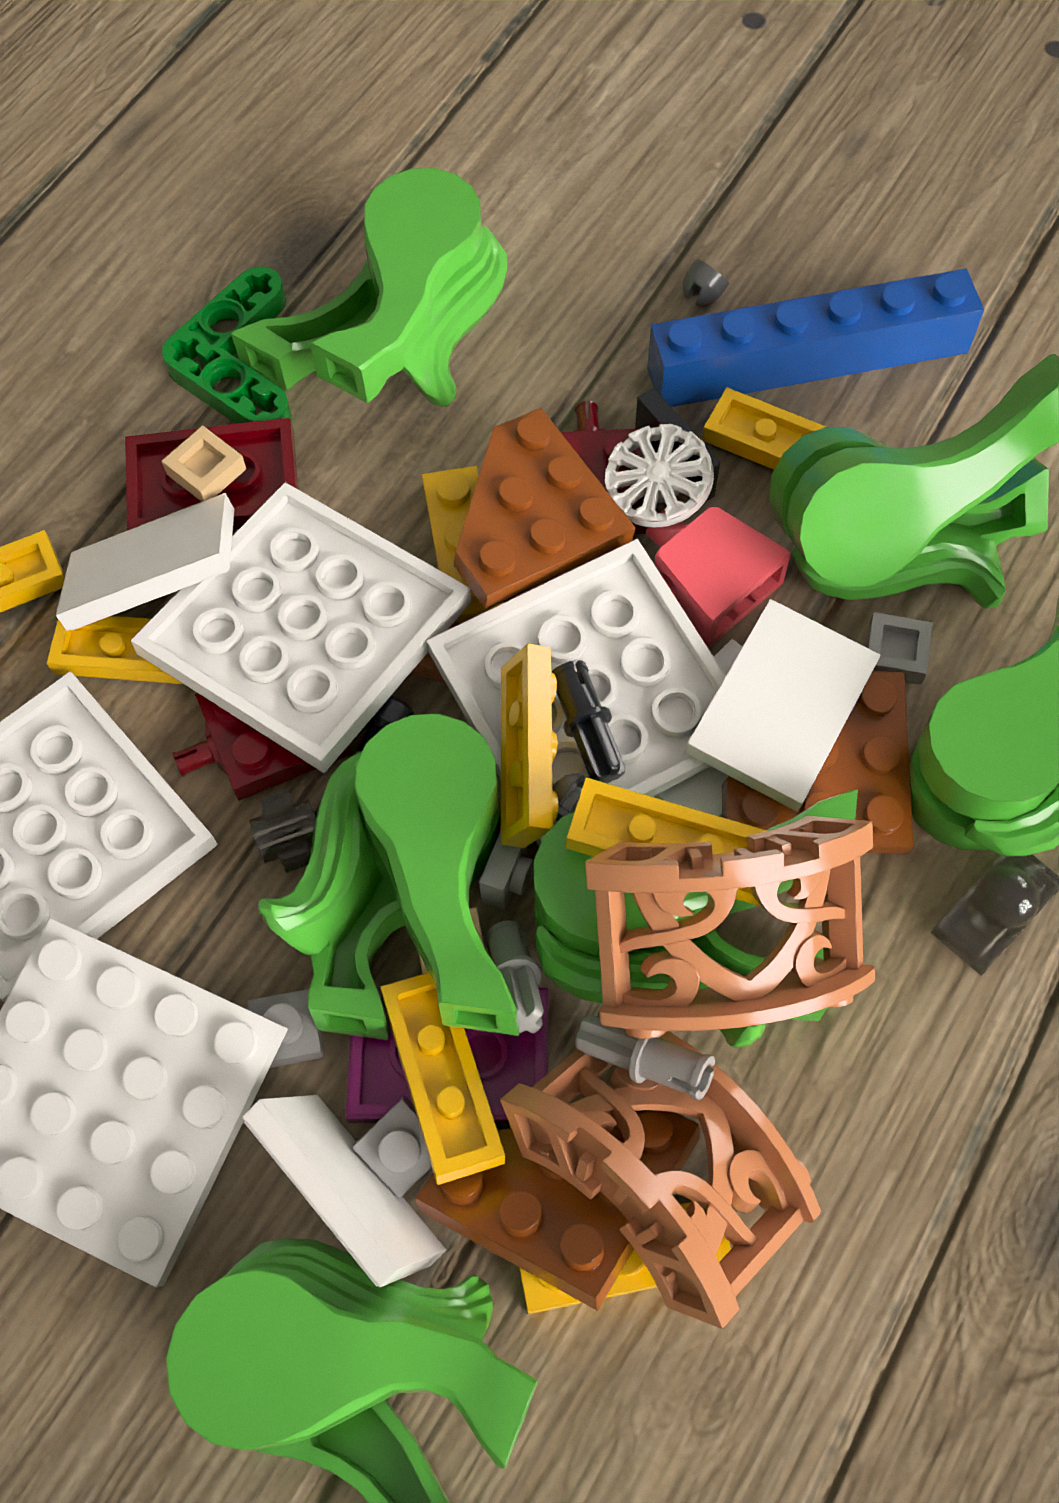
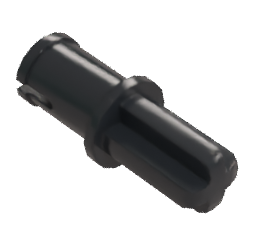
M578 660L575 664L576 672L573 661H569L551 671L555 674L557 681L556 694L567 719L564 722L563 729L566 736L574 737L589 778L608 784L622 777L625 773V765L608 725L612 715L609 708L600 704L588 674L589 670L586 662Z

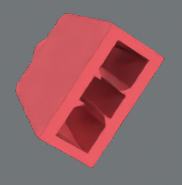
M719 507L708 508L689 525L682 521L666 527H648L646 530V535L660 547L655 555V567L707 648L712 646L784 583L791 552Z

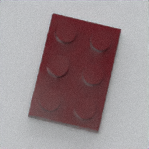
M291 418L206 427L240 453L246 466V470L218 494L226 493L234 507L233 530L240 529L285 482L298 489L295 440ZM199 428L125 437L127 530L201 502L169 477L162 464V460Z

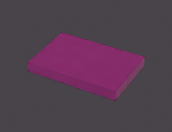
M380 987L376 988L380 996L390 1036L388 1040L350 1035L346 1120L348 1123H377L404 1096L412 1102L383 1004ZM538 988L544 1012L541 1016L543 1024L535 1033L525 1030L519 1033V1036L464 1028L495 1124H509L500 1101L504 1095L519 1083L533 1087L548 1074V988Z

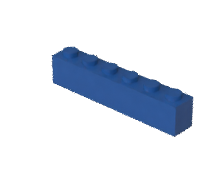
M965 268L651 324L647 368L653 388L663 396L671 407L719 399L726 387L747 394L966 354L970 350L984 313V307L969 272Z

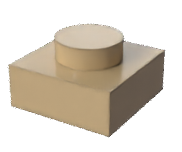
M203 425L162 460L166 474L201 502L216 497L246 470L243 456Z

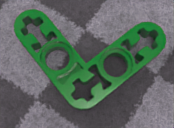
M261 266L249 268L242 272L171 335L162 348L165 365L169 376L174 382L235 424L281 418H291L292 422V414L286 393L279 386L234 357L237 351L231 333L237 329L263 319L276 318L285 307L286 297L280 275L271 268ZM233 319L238 321V325L231 331L222 333L212 330L215 323L220 320ZM197 356L203 369L202 371H200L199 365L192 360ZM234 377L241 381L239 386L230 392H218L213 389L214 385L223 378ZM252 397L254 399L255 405L263 410L258 415L254 403L251 401ZM275 408L276 411L270 414L269 411Z

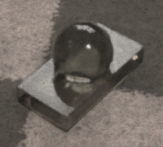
M1033 854L1027 856L1001 855L942 918L931 933L982 976L1059 891V876Z

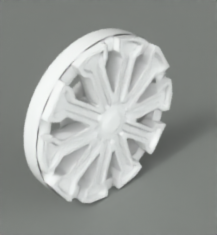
M659 424V427L654 428L646 426L630 433L628 439L615 446L608 459L605 485L607 492L632 523L653 528L674 525L692 516L707 500L714 480L713 465L704 442L692 431L687 432L673 424ZM661 440L658 452L655 453L651 442ZM677 441L683 443L680 447H678L675 451L672 452L674 442ZM640 447L644 458L631 452ZM692 455L700 457L698 460L685 462ZM622 465L632 469L618 472L620 466ZM701 476L702 481L694 483L686 479V477ZM631 486L624 493L617 492L620 487ZM679 492L690 497L685 504L677 501L676 496ZM644 497L643 505L637 508V510L632 509V505ZM665 502L667 505L665 513H656L657 503Z

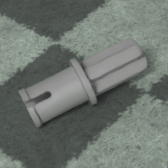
M515 921L498 922L487 931L485 937L486 945L490 951L491 960L503 975L516 1007L519 1033L525 1030L535 1033L543 1024L541 1016L544 1012L538 990L542 978L540 966L535 959L530 957L524 927L518 929L519 923Z
M588 1015L582 1020L575 1039V1046L578 1050L629 1070V1077L632 1081L642 1083L649 1079L688 1094L696 1100H701L704 1097L714 1075L715 1069L712 1068L715 1064L714 1056L701 1054L660 1039V1036L648 1039L628 1036L625 1033V1028L600 1025L599 1017L594 1015Z

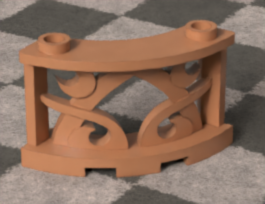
M805 816L789 825L746 836L747 849L738 848L734 849V852L712 854V844L710 841L691 843L619 842L585 861L587 889L595 890L603 997V1007L599 1009L600 1025L625 1028V1033L628 1036L648 1039L661 1036L666 1031H703L761 1025L802 1016L827 1007H842L852 1003L855 994L864 990L875 981V967L863 964L860 856L873 848V822ZM793 879L792 887L786 893L794 899H800L799 903H786L778 900L777 890L782 881ZM750 887L753 896L764 909L776 918L790 922L772 952L749 974L743 976L713 960L700 950L691 939L701 937L719 926L733 907L737 888ZM624 892L631 893L639 912L648 925L647 927L627 930ZM689 892H706L708 896L707 905L699 913L693 915L694 912L689 907L684 906L685 896ZM674 916H677V917L691 916V917H688V918H685V919H682V920H679V921H676V919L674 918ZM818 921H822V934L814 929ZM664 946L667 951L657 952L648 956L643 961L640 969L647 978L660 973L669 975L670 981L668 986L664 989L631 987L628 951ZM823 948V959L815 958L817 952ZM700 981L710 988L699 989Z
M669 1031L660 1036V1039L700 1053L690 1044ZM577 1048L533 1087L519 1083L504 1095L500 1101L522 1157L550 1169L576 1187L590 1200L599 1191L604 1194L628 1219L619 1230L644 1262L662 1295L666 1307L723 1329L740 1310L736 1296L803 1221L812 1223L821 1213L815 1194L810 1186L811 1179L806 1167L795 1158L784 1139L755 1102L716 1064L712 1067L715 1070L708 1091L701 1100H696L688 1094L649 1079L642 1083H636L630 1079L629 1070L616 1066L611 1074L610 1082L613 1086L611 1088L598 1077L613 1064L585 1054ZM580 1093L585 1096V1098L569 1104ZM635 1111H668L699 1119L708 1154V1183L700 1177L684 1171H667L654 1175L639 1160L644 1149L645 1134L641 1120ZM615 1125L622 1132L624 1143H621L609 1133ZM672 1194L682 1195L692 1201L686 1208L687 1213ZM731 1205L742 1213L752 1212L757 1205L767 1211L749 1229ZM724 1235L733 1248L718 1262L715 1256Z

